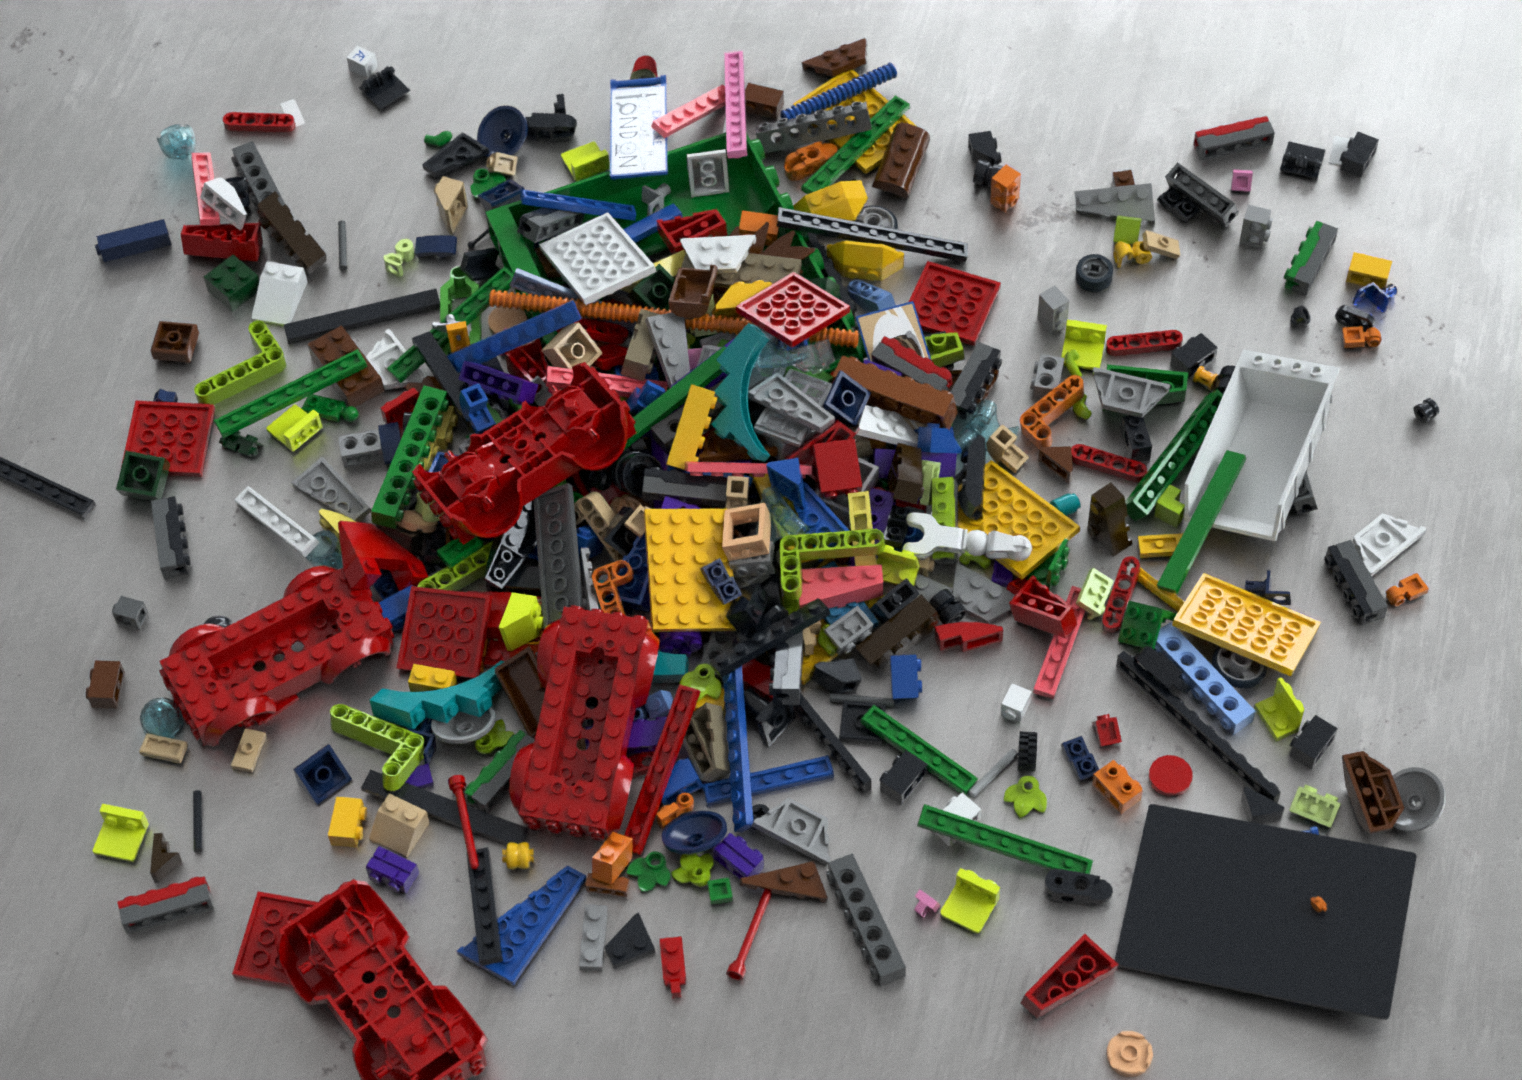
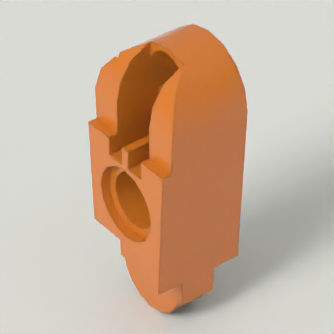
M822 141L790 153L784 162L785 176L792 181H798L816 173L837 152V146L832 143L822 144Z

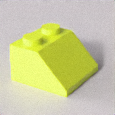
M512 592L499 625L507 651H513L537 638L540 630L544 628L541 606L536 596Z

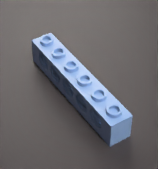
M1171 622L1162 627L1159 631L1154 650L1164 654L1183 671L1180 678L1191 687L1190 690L1197 700L1202 701L1207 711L1211 715H1215L1225 730H1229L1233 735L1252 723L1256 711L1181 632L1172 626Z

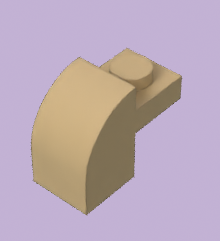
M1002 424L989 437L986 448L997 464L1001 461L1016 473L1029 459V456L1014 444L1017 436Z
M728 476L726 509L747 506L749 477Z

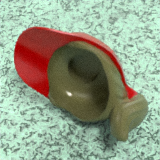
M644 55L635 61L630 80L658 77L655 59Z

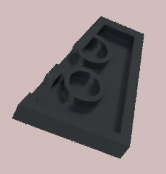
M462 132L423 163L422 166L426 172L437 178L489 154V149Z

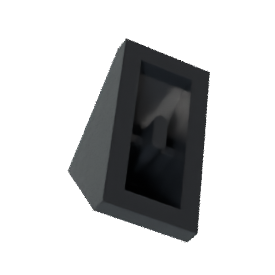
M1245 786L1241 801L1248 822L1266 824L1282 819L1285 807Z

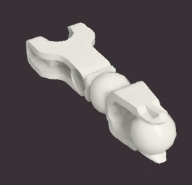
M909 513L906 518L907 524L910 527L920 529L924 537L919 542H907L902 550L913 552L914 556H917L918 559L928 558L936 551L965 554L966 550L973 556H981L986 553L989 559L1023 561L1032 552L1030 541L1022 535L1012 536L998 531H991L987 535L980 530H973L967 533V529L939 525L933 516L925 513Z

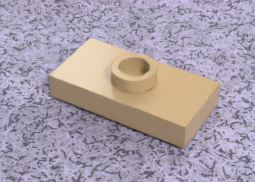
M1147 230L1142 234L1145 250L1178 259L1181 256L1178 240Z
M245 728L231 763L232 769L253 773L267 737L265 732Z
M146 733L139 753L142 756L181 764L188 743Z

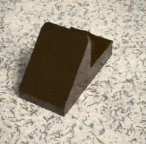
M154 833L150 874L154 883H159L182 863V859L178 852H170L169 841H166L163 833Z

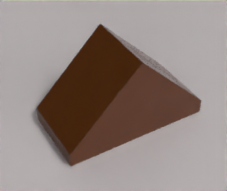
M1071 446L1041 447L1039 449L1038 461L1070 484L1073 474Z

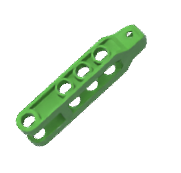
M456 266L450 271V280L440 287V322L446 315L452 312V302L455 299L468 298L479 289V285L462 272L460 266ZM482 313L471 322L470 345L482 340ZM449 342L441 348L445 355L451 353Z

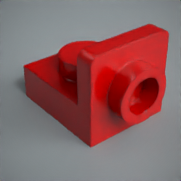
M1109 714L1097 716V721L1092 722V726H1095L1099 747L1122 742L1117 717L1110 718Z

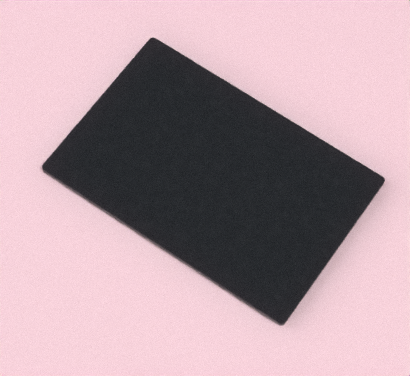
M1150 804L1146 815L1115 961L1119 964L1118 967L1388 1020L1417 855L1410 851ZM1317 896L1321 897L1327 904V910H1322L1320 913L1312 907L1310 899Z

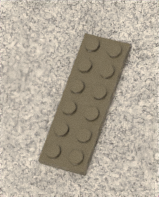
M685 253L681 268L694 269L687 253ZM749 253L746 259L742 261L737 273L718 274L714 287L730 288L736 282L749 284L757 280L774 284L792 272L799 275L802 262L801 259Z

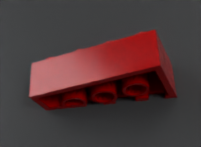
M244 223L242 230L237 229L233 224L213 226L184 225L180 234L184 255L228 259L234 254L239 260L258 261L263 246L261 225L259 223Z
M1084 933L1024 994L1020 1004L1038 1019L1114 974L1119 964Z

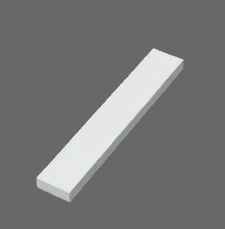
M249 486L234 500L241 508L302 556L306 557L320 543L315 537Z

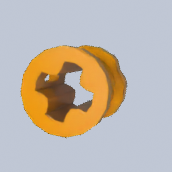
M1200 366L1193 377V382H1199L1207 386L1208 390L1211 391L1218 381L1219 374H1212L1205 370L1203 366Z

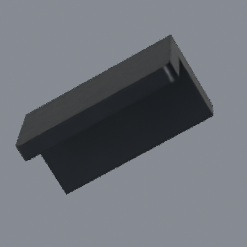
M494 247L464 252L460 270L472 281L490 279L501 270L496 265L499 251Z

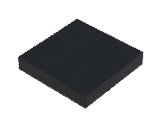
M843 701L839 740L848 743L882 745L883 739L862 725L860 721L873 705L886 712V704Z

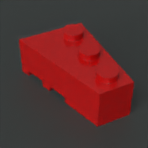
M718 210L692 213L693 216L683 218L676 216L674 217L675 219L667 221L662 219L656 220L658 234L672 255L682 250L685 251L680 241L682 238L708 237L709 234H712L713 237L727 236L726 222Z
M540 338L505 353L507 371L510 375L532 381L536 376H539L546 384L548 366L544 353L541 351ZM538 384L536 393L541 390V384Z
M836 420L834 424L813 436L784 458L786 460L798 458L799 464L812 466V475L808 476L818 482L813 445L853 439L856 433Z
M1033 575L1009 602L1014 620L1063 638H1067L1077 626L1072 606L1057 594L1054 595L1045 584L1039 583Z

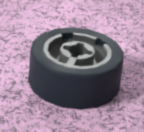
M1090 254L1079 260L1076 266V281L1080 287L1090 292H1099L1110 286L1113 278V265L1109 259L1099 254Z

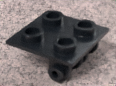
M386 66L381 73L373 74L372 77L364 80L359 87L380 110L410 92V89L393 74L395 70L392 66Z
M1288 141L1280 170L1317 179L1326 150Z

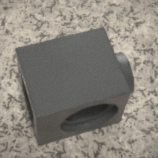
M120 596L118 602L112 608V614L117 624L139 630L148 614L143 601Z

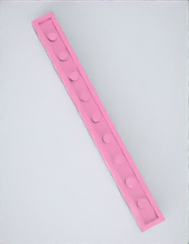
M743 51L724 53L728 158L747 156Z

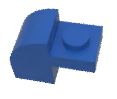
M649 380L646 381L642 389L636 387L626 401L630 407L629 412L637 415L664 394L665 389Z
M478 383L461 390L459 396L461 410L466 421H470L476 434L483 433L495 426L496 423L487 409L488 398L480 384Z

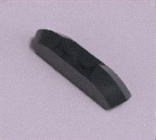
M980 434L973 437L966 444L960 461L964 463L963 475H966V479L962 480V490L958 493V500L963 512L970 519L974 520L979 519L983 512L986 442L985 438Z

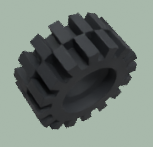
M1020 731L1018 770L1035 771L1037 732Z

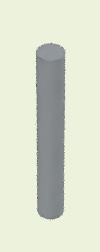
M1011 749L968 793L975 797L1018 756L1017 751Z

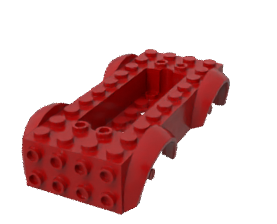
M586 362L574 365L572 367L573 378L570 385L563 390H558L555 385H551L552 388L549 386L548 392L552 394V397L547 399L544 406H530L525 400L522 402V409L484 433L470 435V445L467 451L459 456H455L450 450L448 453L445 452L444 457L448 460V463L443 465L441 471H425L421 464L414 468L412 471L415 477L413 483L418 491H422L419 494L425 504H430L429 508L435 516H440L438 518L444 528H450L448 531L454 540L458 538L464 545L475 537L491 538L504 534L515 525L524 505L580 469H603L620 457L624 451L627 439L636 434L634 428L636 423L628 413L630 407L626 401H621L615 389L611 390L607 381L604 378H599V374L594 367L590 368Z
M324 565L315 566L298 574L288 584L282 599L225 628L217 624H202L190 628L181 634L170 648L169 656L159 661L162 667L159 673L163 678L162 681L165 687L171 692L177 708H180L185 722L189 724L196 741L200 739L204 746L214 747L219 744V739L232 727L237 724L239 727H243L242 723L245 726L247 724L246 719L262 713L274 714L276 712V704L320 681L327 684L333 683L335 678L349 666L353 665L354 668L357 665L360 666L361 659L377 653H384L385 657L390 655L394 647L392 639L395 638L391 630L393 627L387 617L383 618L381 614L383 611L377 601L373 602L370 588L368 590L351 589L343 568L338 570ZM295 642H301L304 645L303 649L299 652L293 651L291 646ZM277 654L285 656L282 661L276 662L273 660ZM264 662L266 664L264 670L258 672L253 669L255 663Z
M571 605L570 607L563 608L561 619L548 624L544 629L538 646L537 670L540 682L546 691L535 741L522 747L517 752L510 774V799L515 811L523 823L527 825V828L531 830L545 828L555 834H561V831L569 832V835L579 838L587 835L597 841H604V838L608 839L612 832L618 833L620 831L634 769V763L626 757L635 710L647 702L660 639L653 633L649 620L641 615L628 617L621 612L609 614L596 608L591 609V611L583 610L580 606ZM591 697L598 700V705L594 709H589L586 706L587 699ZM590 719L594 721L591 729L586 730L582 728L585 720ZM580 739H587L590 745L586 750L578 749L577 743Z
M355 879L350 882H344L339 886L338 890L323 896L317 904L305 908L298 917L286 921L278 929L279 934L276 941L277 954L288 982L305 1003L309 1005L326 1004L355 1043L352 1054L361 1080H467L471 1076H477L484 1071L485 1066H487L484 1050L488 1038L446 985L434 986L406 950L410 935L386 903L367 882ZM367 972H372L375 975V980L370 984L362 981V976ZM384 989L387 991V995L381 999L376 998V991ZM393 1006L399 1007L401 1009L400 1015L397 1018L389 1017L387 1014L389 1008Z

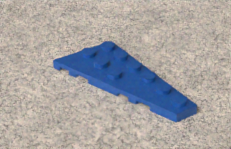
M567 865L546 881L547 884L529 894L525 901L521 904H516L498 918L503 961L481 966L476 936L465 947L459 948L456 951L457 955L514 986L586 881V875Z

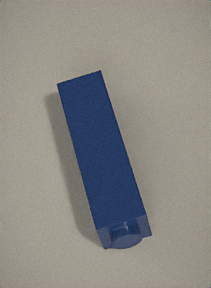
M162 219L96 236L98 244H95L97 255H101L103 261L108 262L172 244L165 220Z

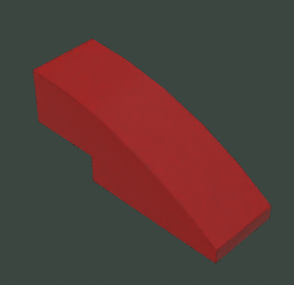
M948 623L935 626L934 638L940 651L960 646L962 652L1003 641L1004 630L1002 626L987 623Z

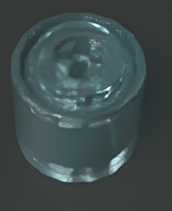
M324 530L312 535L320 543L306 556L309 563L313 567L324 565L338 570L343 568L341 546L338 537L331 531Z

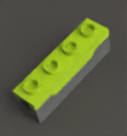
M953 477L932 478V516L939 525L958 528L957 482ZM936 551L932 554V558L938 565L958 563V553Z

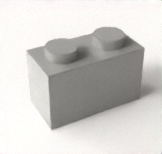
M1056 286L1039 294L1037 319L1051 334L1065 328L1070 301Z

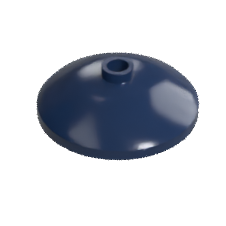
M508 105L496 107L486 114L477 132V141L489 149V154L485 156L489 157L496 152L511 156L516 154L524 144L527 136L528 126L526 118L520 110Z
M694 811L673 819L666 825L662 831V842L669 851L677 854L694 855L703 853L721 842L727 833V824L724 817L716 812Z

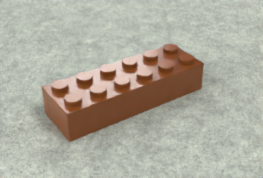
M842 356L832 376L833 380H835L838 372L842 370L871 392L866 404L882 410L894 411L904 418L926 426L927 423L940 424L939 428H948L950 430L958 413L954 396L949 391H939L927 383L920 384L910 377L905 376L903 378L898 376L891 370L884 371L878 369L876 365L862 363L855 357L850 356L848 358Z

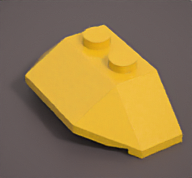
M861 180L840 181L803 196L793 206L796 211L855 221L867 202L868 197Z
M841 241L828 244L826 247L827 257L832 259L834 268L843 277L883 281L904 267V253L883 244Z
M757 280L749 284H745V282L734 283L715 305L712 314H737L736 306L773 283L764 282L763 280Z

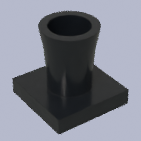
M749 688L744 692L746 717L756 721L762 743L770 747L796 718L793 705H774L773 700L769 701L754 688Z

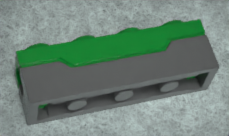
M1317 220L1313 227L1308 228L1306 241L1302 240L1298 249L1300 251L1299 254L1294 255L1291 269L1287 268L1283 279H1286L1285 288L1307 296L1336 241L1338 228Z
M521 730L516 735H512L507 741V745L494 755L492 762L482 768L474 782L471 781L465 789L467 802L472 806L474 805L478 810L490 813L509 791L511 768L517 752L522 747L533 743L535 739Z

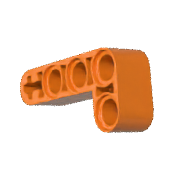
M1071 375L1020 416L1021 432L1036 448L1051 447L1052 435L1048 425L1083 398L1085 394L1083 379L1078 375Z
M619 560L595 569L592 573V581L601 610L604 613L621 612L625 614L617 587L631 582L634 578V570L626 561ZM622 568H628L626 575L619 576L618 573ZM602 575H608L604 583H599V578ZM609 594H613V600L611 602L606 603L605 597Z

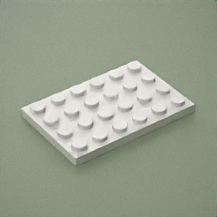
M609 213L603 214L539 244L542 253L585 305L610 295L623 287L630 286L632 283L642 278H647L656 272L655 265Z

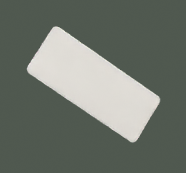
M295 99L281 103L284 113L291 114L294 117L296 127L305 124Z
M1334 136L1329 163L1342 164L1339 161L1340 156L1344 150L1347 151L1349 138Z

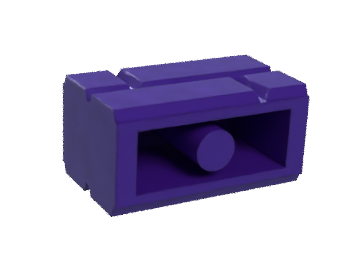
M729 833L713 850L714 859L739 880L744 877L757 875L764 869V856L757 849H750L747 846V842L741 836L735 837L732 833Z
M380 846L366 865L368 878L377 884L380 882L385 883L391 891L396 893L401 891L406 894L419 875L416 863Z

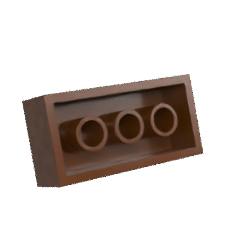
M342 325L307 344L310 356L318 368L357 349L360 351L368 367L332 384V387L346 403L347 407H357L385 392L382 378Z

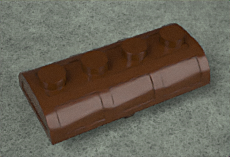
M897 124L889 140L872 187L900 195L904 199L909 198L930 142L929 133L923 128L911 124Z
M710 265V270L679 267L668 301L671 312L688 320L704 316L708 311L718 275V267Z
M529 646L494 668V672L527 734L535 739L546 690L543 688L538 676L537 658Z

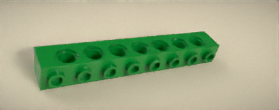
M423 386L372 507V523L396 529L398 522H402L404 517L403 509L410 503L411 490L416 488L413 483L415 477L412 471L418 464H421L424 468L423 461L430 454L431 442H435L437 436L436 429L442 425V414L448 410L450 401L447 400V391Z
M1218 389L1203 398L1126 499L1127 514L1134 521L1149 514L1168 486L1204 441L1223 397V394Z

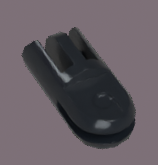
M581 469L583 473H579V475L594 488L605 491L610 487L612 482L611 475L605 469Z

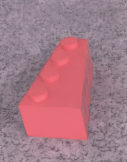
M882 565L802 569V595L799 598L800 608L817 598L828 608H841L851 602L859 603L883 596Z

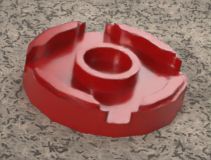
M1165 755L1157 758L1149 769V780L1152 788L1157 793L1167 797L1184 794L1192 783L1193 771L1190 765L1183 758L1176 755Z

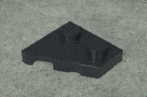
M636 913L605 946V951L613 969L655 953V948L639 913Z

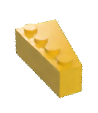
M691 384L666 465L686 471L685 461L698 462L699 457L695 455L698 448L702 449L705 437H702L704 428L708 429L711 417H708L709 410L715 408L717 397H714V391Z

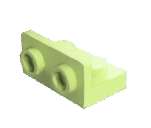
M922 460V486L924 487V493L922 498L919 499L922 505L932 504V478H939L941 466L939 462Z
M1095 568L1089 570L1075 603L1089 612L1087 615L1089 620L1102 615L1105 610V601L1111 594V586L1113 584L1112 579Z
M1305 785L1304 788L1299 786L1289 811L1331 828L1341 806V803L1337 802L1338 798L1328 793L1325 794V797L1317 794L1318 789Z

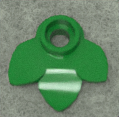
M484 168L478 169L473 175V183L470 186L471 193L477 199V195L506 182V178L499 173H490Z
M657 851L649 853L645 858L635 859L627 868L628 875L638 877V886L641 892L652 890L657 883L661 886H667L671 878L670 871L666 867L665 856ZM654 861L659 862L658 865H652Z

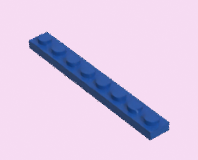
M572 300L446 356L457 373H459L464 361L480 364L577 322L582 317Z
M741 666L722 678L725 690V720L727 722V741L729 747L728 761L730 762L729 779L731 782V801L733 804L732 820L734 832L738 833L748 830L752 827L753 823Z

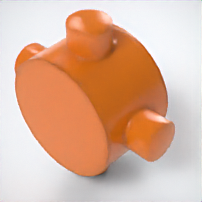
M1317 896L1310 899L1312 907L1320 913L1322 910H1327V904L1321 897Z

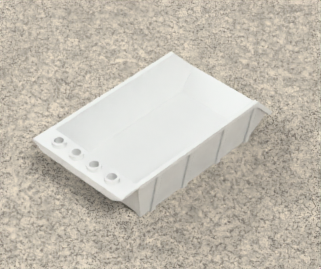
M1243 349L1185 482V521L1190 522L1226 450L1246 455L1247 460L1212 527L1277 541L1278 533L1285 528V520L1292 503L1298 497L1299 487L1308 465L1313 461V453L1320 436L1326 429L1330 396L1340 368Z

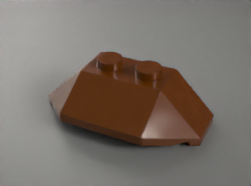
M1364 751L1342 755L1345 787L1359 825L1369 834L1391 830L1404 811V805L1390 769L1369 757Z

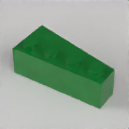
M1107 364V370L1170 384L1169 392L1156 405L1185 402L1188 372Z

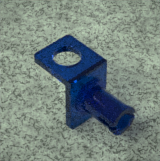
M1372 282L1357 290L1352 303L1356 305L1368 298L1382 312H1386L1391 301L1390 297L1395 296L1398 292L1397 287H1393L1394 284H1388L1380 289Z

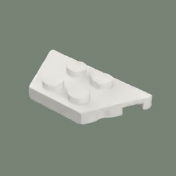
M756 236L682 238L680 241L694 269L710 270V265H716L718 267V274L738 272L742 261L749 254V248L752 244L756 243Z
M390 329L385 331V336L381 342L378 341L374 349L366 356L382 378L384 389L406 387V384L410 382L422 383L423 378L426 376L420 368L414 371L402 383H399L386 369L406 352Z
M865 405L860 416L861 418L858 421L859 426L855 432L856 435L896 445L897 443H902L913 447L918 446L917 433L900 414Z
M1382 513L1354 536L1353 543L1372 577L1423 536L1427 529L1423 526L1417 528L1408 525V521L1395 519L1390 515Z

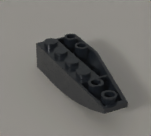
M533 500L523 506L519 519L511 529L504 534L494 537L483 579L498 589H502L537 545Z

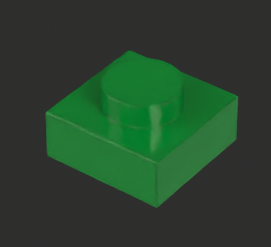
M729 877L707 881L711 905L733 901Z

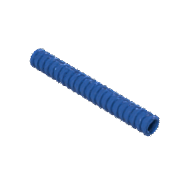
M889 62L887 65L878 67L877 70L873 69L872 72L869 71L867 74H862V77L858 76L857 79L853 78L852 81H847V84L842 83V86L838 85L831 90L829 89L818 94L816 97L813 96L811 99L802 101L801 104L797 103L796 106H791V109L786 108V111L782 110L780 114L781 119H792L800 114L810 115L821 109L826 110V107L830 108L832 105L834 106L837 103L846 101L847 98L850 99L852 96L854 97L857 94L866 92L867 89L870 90L872 87L881 85L882 82L886 83L887 80L890 81L892 78H896L897 70Z

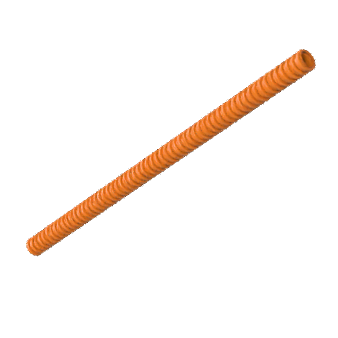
M494 289L490 292L489 296L490 307L496 306L500 308L502 306L503 309L508 307L515 310L520 308L521 311L526 309L527 311L533 310V312L539 310V313L547 312L573 300L583 318L585 316L588 318L594 317V319L600 317V320L606 318V320L612 319V321H616L618 319L619 322L622 320L624 322L630 321L631 323L637 322L640 309L661 315L672 313L671 310L667 311L666 309L660 310V308L654 310V307L648 309V307L642 308V306L636 308L635 305L630 307V305L624 306L623 304L619 306L617 303L612 305L610 302L605 304V302L599 303V301H596L595 303L585 305L580 299L575 301L574 298L569 300L562 297L557 299L556 296L551 298L550 296L544 297V295H541L539 297L538 294L532 296L530 293L528 295L522 293L521 295L520 292L514 294L512 291L510 293L504 291L503 293L501 290L496 292ZM708 313L700 318L685 319L686 329L692 328V330L698 328V331L704 329L706 332L708 330L714 332L715 330L717 333L723 331L724 334L729 332V334L735 333V335H738L748 323L755 325L746 318L740 319V317H737V319H734V316L728 318V316L722 317V315L716 317L715 314L710 316ZM825 327L809 337L807 341L809 343L815 342L816 344L822 342V345L828 343L830 346L831 344H834V346L839 344L841 347L847 345L848 348L850 346L856 348L858 346L859 333L858 330L852 332L850 329L848 331L842 329L841 331L839 328L833 330L832 327L830 329Z

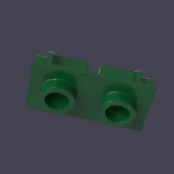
M240 431L225 438L221 436L219 443L222 444V447L236 451L238 444H240L238 452L249 457L258 454L257 446H264L257 442L258 438L252 435L241 436Z

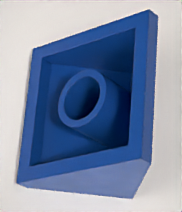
M799 459L769 462L766 467L772 490L804 509L806 507V499Z

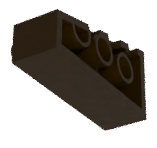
M274 191L257 204L258 222L264 230L268 229L272 233L271 237L277 244L279 242L282 244L284 252L287 256L293 257L296 260L295 263L298 267L304 268L308 274H311L327 261L326 253L310 234L306 236V230L299 220H293L294 217L290 212L291 210L286 204L284 206L278 201L280 196Z
M921 594L858 644L856 649L870 668L876 672L890 663V656L904 654L935 634V626L943 624L937 611Z

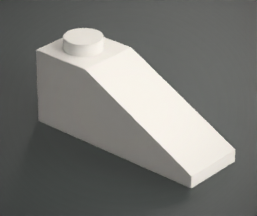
M221 177L205 182L200 199L237 229L242 230L247 213L234 187Z

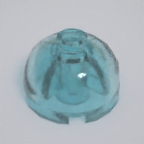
M175 124L162 130L160 133L161 137H157L162 153L170 159H186L196 147V138L191 126L185 124L186 127H181L180 124Z
M157 697L144 705L140 712V724L144 734L148 733L167 738H173L177 735L176 732L184 726V718L174 700Z

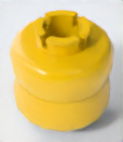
M509 842L506 849H502V863H506L509 870L517 868L525 870L529 868L530 862L534 863V857L530 856L534 855V849H529V843Z

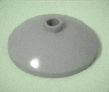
M492 707L481 717L459 711L447 724L432 719L431 728L434 736L443 742L466 744L484 737L493 728L496 716Z
M1419 767L1406 768L1395 773L1393 779L1404 805V811L1393 827L1405 832H1417L1434 824L1441 816L1446 802L1445 789L1440 779L1431 771ZM1420 801V805L1415 807V804Z

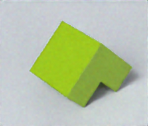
M1118 215L1113 242H1124L1127 244L1137 242L1142 219Z
M1169 485L1156 502L1154 516L1177 528L1184 518L1185 505L1179 502L1181 490Z

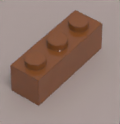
M588 873L585 886L588 892L627 897L630 882L626 877H617L611 885L592 878V873Z

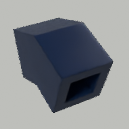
M160 388L155 393L153 401L178 402L176 392H168Z

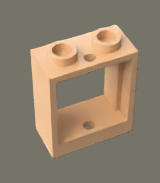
M765 503L725 510L722 548L728 561L769 554L771 515ZM759 521L758 535L733 539L734 525Z

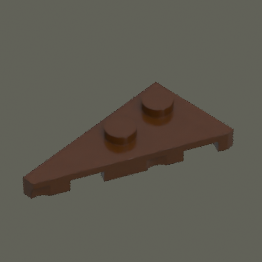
M814 861L744 877L740 880V885L748 889L757 890V888L771 890V893L793 895L801 899H805L806 896L820 899L819 902L823 903L827 902L828 899Z

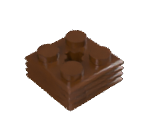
M160 321L150 350L153 359L191 362L199 336L197 324Z

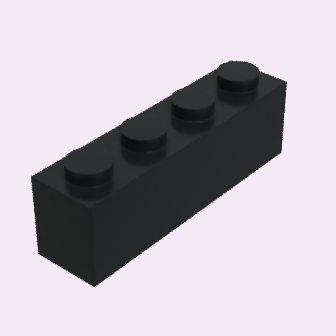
M521 564L502 589H498L486 581L487 592H513L541 597L539 566L532 567Z

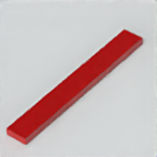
M680 684L678 686L624 836L633 839L632 853L642 855L701 693L698 689Z

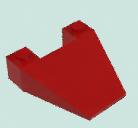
M338 522L343 569L351 589L368 590L382 575L379 569L390 570L399 591L410 585L417 587L421 581L429 577L422 561L372 523Z

